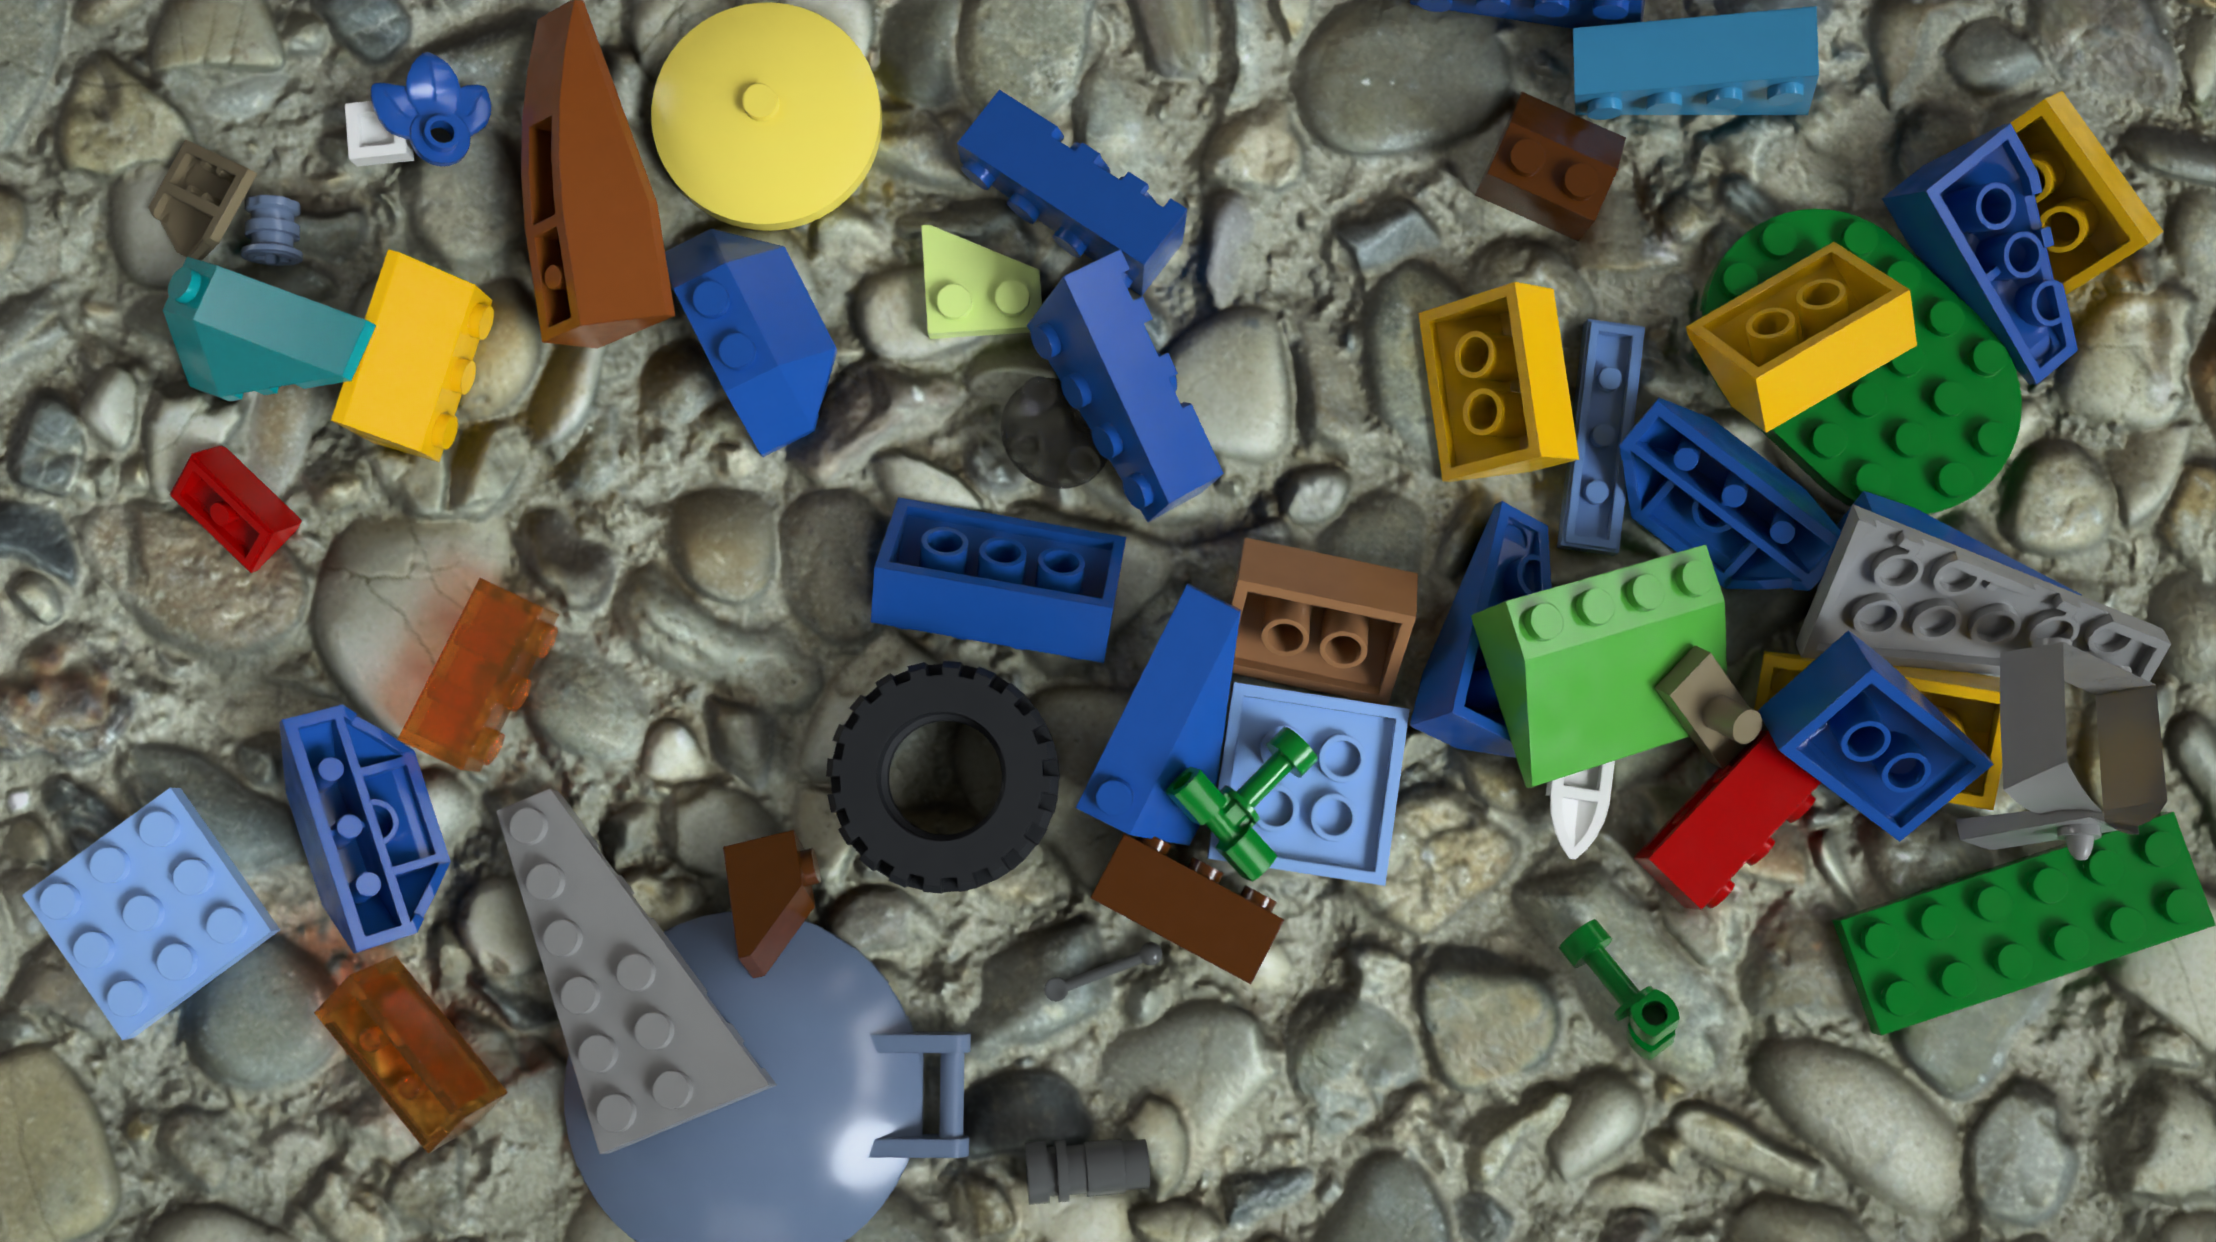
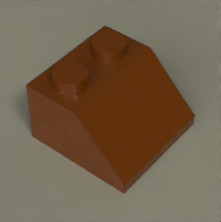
M1521 92L1475 192V196L1579 241L1597 218L1618 171L1626 137Z

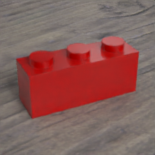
M1768 730L1760 731L1757 737L1749 742L1724 769L1717 768L1633 859L1684 908L1702 910L1705 906L1709 909L1714 908L1731 893L1735 886L1731 878L1745 863L1749 866L1756 864L1773 848L1775 840L1771 836L1786 820L1789 823L1795 822L1811 808L1816 800L1811 793L1821 782L1777 749Z

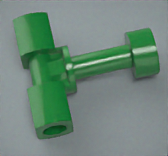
M1285 726L1266 744L1272 756L1237 791L1227 785L1219 791L1200 769L1189 767L1183 771L1165 791L1191 822L1201 826L1205 824L1220 840L1215 847L1242 878L1252 882L1265 873L1277 858L1274 851L1252 828L1260 820L1254 808L1289 772L1301 778L1318 761V757L1313 749L1297 733Z
M1597 919L1591 920L1570 934L1561 943L1559 950L1574 968L1584 964L1589 966L1620 1004V1007L1613 1014L1614 1018L1620 1021L1629 1016L1630 1022L1627 1025L1629 1044L1639 1056L1651 1060L1674 1043L1675 1029L1678 1027L1680 1019L1677 1006L1667 994L1654 989L1652 986L1639 991L1605 949L1612 941L1611 936Z

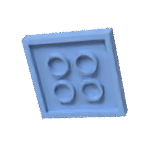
M1233 682L1217 785L1219 791L1225 785L1237 791L1272 756L1266 744L1284 726L1297 733L1313 749L1318 757V761L1301 778L1289 772L1254 808L1260 820L1252 828L1277 855L1276 860L1269 868L1382 886L1386 885L1410 709ZM1211 831L1207 859L1228 862L1215 848L1220 840Z
M170 787L22 895L122 1040L136 1037L280 931L278 925L181 788Z

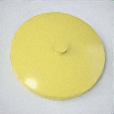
M774 2L752 3L729 8L709 17L690 30L678 42L663 64L655 84L651 105V125L656 149L664 167L677 187L695 206L708 215L733 226L751 230L775 231L795 228L820 219L839 207L856 191L868 174L878 151L882 131V107L876 81L868 61L855 42L841 28L825 17L802 7Z

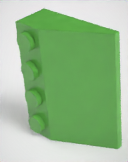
M1706 545L1511 599L1470 615L1526 788L1689 737L1655 687L1695 645L1711 652L1727 675L1725 600Z

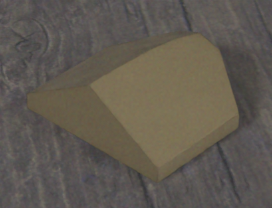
M185 140L148 208L153 217L160 220L177 253L202 261L220 243L257 173Z

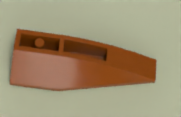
M570 0L537 20L527 69L522 116L521 180L524 223L542 342L598 349L675 316L658 205L585 3L583 0Z

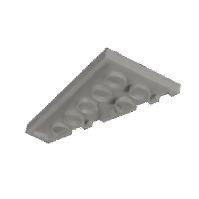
M1854 504L1848 514L1796 640L1801 658L1816 659L1849 630L1892 666L2000 675V653L2031 648V643L2037 639L2060 637L2070 639L2072 646L2110 664L2130 667L2132 674L2149 682L2171 646V642L2161 627Z
M547 789L496 811L599 1154L612 1153L777 1086L766 1069L760 1068L743 1045L745 1041L732 1023H727L707 996L708 991L654 918L648 917L634 898V891L625 879L617 875L598 849L599 844L559 791Z

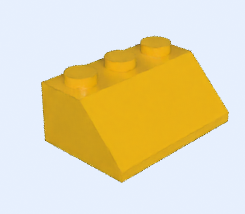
M2063 91L2045 98L2011 122L2039 174L2042 192L2035 194L2042 227H2051L2054 245L2047 247L2054 280L2063 283L2066 295L2148 245L2164 232Z
M1835 242L1830 243L1686 326L1689 339L1729 404L1765 433L1917 346L1910 289Z
M388 249L365 316V320L375 324L376 327L352 381L343 382L331 421L374 444L440 462L443 450L451 447L457 434L458 419L455 414L461 395H465L470 391L475 379L476 364L473 359L480 339L484 340L488 336L493 324L494 310L491 306L493 300L475 284L405 254Z
M1512 282L1418 313L1443 482L1526 473L1579 460L1554 289Z

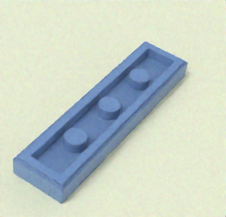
M1587 319L1583 324L1573 406V421L1579 460L1566 464L1557 548L1611 556L1619 553L1626 497L1623 460H1621L1619 444L1634 427L1645 327L1593 319Z

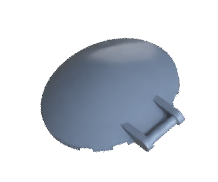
M732 911L702 916L664 931L665 935L708 991L707 996L727 1023H732L745 1041L743 1045L760 1068L766 1069L777 1086L612 1153L599 1154L570 1054L567 1060L564 1082V1115L568 1139L575 1162L585 1184L600 1207L620 1229L636 1242H845L868 1223L883 1206L896 1187L910 1158H962L969 1156V1136L963 1135L965 1053L971 1052V1033L914 1031L909 1016H906L899 999L889 985V981L875 964L856 947H852L838 936L824 930L823 927L806 920L767 974L758 978H752L738 959ZM924 1053H941L939 1134H923Z

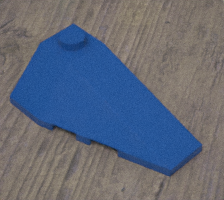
M2008 123L1923 165L1885 195L1882 200L1910 248L1933 274L1978 314L2006 347L2015 369L2029 385H2035L2076 353L2078 347L2064 285L2054 280L2047 247L2054 245L2051 227H2042L2035 194L2042 192L2039 174L2011 123Z
M1187 583L1076 806L1077 809L1128 835L1152 839L1155 836L1165 842L1190 846L1200 825L1191 822L1165 791L1189 767L1200 769L1217 788L1241 609Z

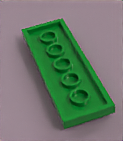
M2160 812L2151 821L2138 826L2139 834H2127L2120 831L2102 833V838L2094 840L2092 852L2086 860L2074 859L2065 843L1833 919L1835 930L1872 1034L1882 1036L2216 926L2175 813Z

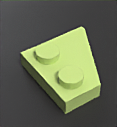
M921 225L929 339L1031 333L1027 324L1042 306L1039 269L932 225Z

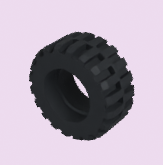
M943 661V664L928 665L926 662L907 666L908 670L895 676L890 673L875 682L877 687L867 696L860 695L850 706L849 709L853 712L846 723L838 725L832 740L837 742L833 759H827L826 777H831L832 794L827 795L831 813H836L841 825V828L838 830L846 844L852 845L861 855L859 860L872 871L877 870L889 878L888 881L904 888L911 887L927 893L942 894L944 892H962L975 889L995 881L1014 870L1040 843L1048 830V825L1056 809L1060 778L1059 761L1054 741L1037 708L1033 706L1025 694L1016 686L998 677L996 673L980 666L974 668L955 661ZM939 721L963 723L982 733L994 747L1002 772L1000 793L989 814L972 828L949 835L930 833L910 823L898 810L892 798L889 784L891 762L899 745L916 729Z

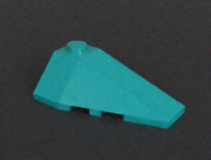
M190 257L186 258L183 266L172 276L168 285L169 297L163 308V313L189 386L229 402L242 400L243 394L246 392L256 391L262 395L277 394L281 386L295 384L303 389L352 381L376 327L375 324L365 319L218 265Z

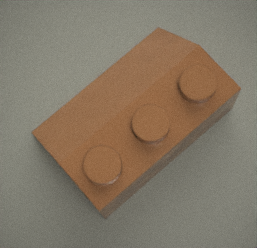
M1245 537L1229 603L1241 609L1233 674L1388 705L1416 619L1418 573Z

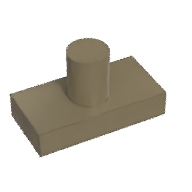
M1696 645L1655 687L1658 694L1707 761L1721 769H1724L1749 742L1753 741L1763 728L1760 713L1746 704L1711 652Z

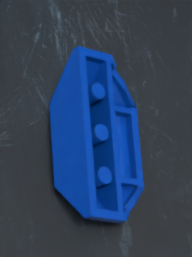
M709 229L665 251L669 279L673 290L727 397L761 456L765 457L815 432L819 418L818 413L827 390L838 350L785 246Z
M1658 397L1619 444L1631 518L1676 552L1706 545L1719 585L1724 589L1769 590L1793 588V590L1810 591L1822 579L1841 530L1805 488L1715 420Z
M342 704L282 719L279 724L286 795L321 904L352 952L356 954L418 933L424 920L423 917L442 882L451 860L415 751L379 727L356 716L357 713Z

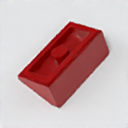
M216 446L192 453L169 494L250 573L258 571L296 532L302 523V520L224 446Z

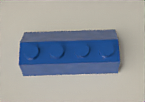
M898 497L874 566L871 623L894 626L905 630L911 629L946 635L961 640L969 639L1009 646L1019 650L1026 649L1061 655L1076 660L1084 659L1104 663L1126 537Z

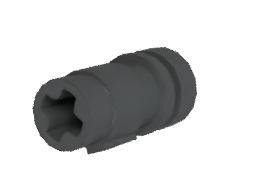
M1120 1138L1084 1141L1083 1144L1066 1145L1065 1139L1054 1140V1146L1046 1147L1045 1141L1025 1142L1029 1205L1050 1203V1197L1058 1196V1202H1069L1070 1195L1087 1194V1197L1124 1194L1126 1190L1150 1188V1167L1146 1139L1122 1141Z

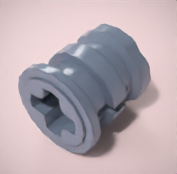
M277 195L247 197L245 200V210L251 214V219L245 222V236L251 239V243L242 247V258L250 262L271 266L301 263L303 261V253L294 248V243L300 240V226L294 222L295 217L301 214L300 203Z

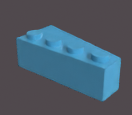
M1817 6L1573 28L1575 115H1587L1588 118L1595 120L1613 119L1620 115H1808L1819 77Z

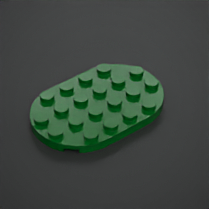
M1803 209L1772 217L1746 232L1724 253L1712 270L1701 298L1699 311H1702V317L1830 243L1835 242L1910 289L1917 346L1767 433L1758 426L1756 427L1820 487L1850 507L1859 495L1866 491L1914 507L1927 515H1933L1955 507L1982 491L2002 470L2014 448L2020 429L2022 398L2018 375L2010 354L1978 314L1898 240L1879 226L1859 216L1830 209Z

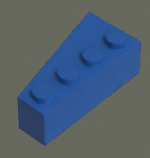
M998 90L957 142L960 162L963 164L961 167L962 172L980 188L988 190L993 186L1009 198L1007 205L1026 222L1034 224L1038 219L1055 232L1052 236L1054 241L1076 258H1080L1084 253L1095 262L1121 249L1130 268L1121 273L1127 288H1131L1142 296L1183 244L1188 209L1171 198L1164 207L1160 206L1147 192L1149 186L1146 182L1129 171L1124 177L1116 178L1110 174V168L1099 152L1083 142H1074L1069 148L1061 143L1064 135L1058 126L1003 91Z

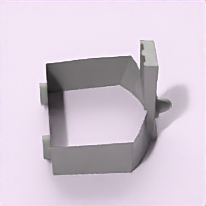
M2060 637L2041 638L2033 641L2031 648L2000 653V727L2003 789L2017 803L2030 811L1956 819L1959 839L1988 850L2065 840L2068 850L2074 859L2086 860L2092 852L2094 840L2102 838V833L2120 831L2127 834H2139L2138 826L2151 821L2161 812L2167 802L2156 684L2132 674L2130 667L2110 664L2072 646L2070 639ZM2064 681L2096 696L2103 811L2086 794L2067 762Z

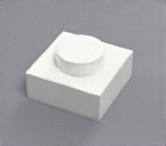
M371 101L345 103L348 156L352 163L359 167L414 161V152L410 140L389 133L378 120Z

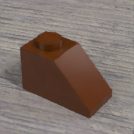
M794 830L723 847L738 959L752 978L762 977L767 974L815 907L812 885L821 883L818 860L813 848L804 849Z

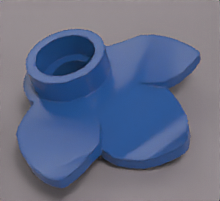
M430 52L422 53L412 63L406 77V86L388 83H374L371 86L372 106L383 127L393 135L410 140L415 153L425 162L435 166H451L461 161L469 149L470 137L484 129L490 119L491 101L487 88L481 85H466L460 88L457 76L450 65ZM434 128H441L450 134L451 141L446 143L438 142L432 137L430 131Z

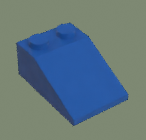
M1849 630L1758 710L1777 749L1899 842L1994 765L1991 759L1897 669Z

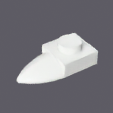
M1615 761L1547 782L1545 796L1550 797V814L1554 831L1569 859L1576 860L1588 849L1605 822L1610 805Z

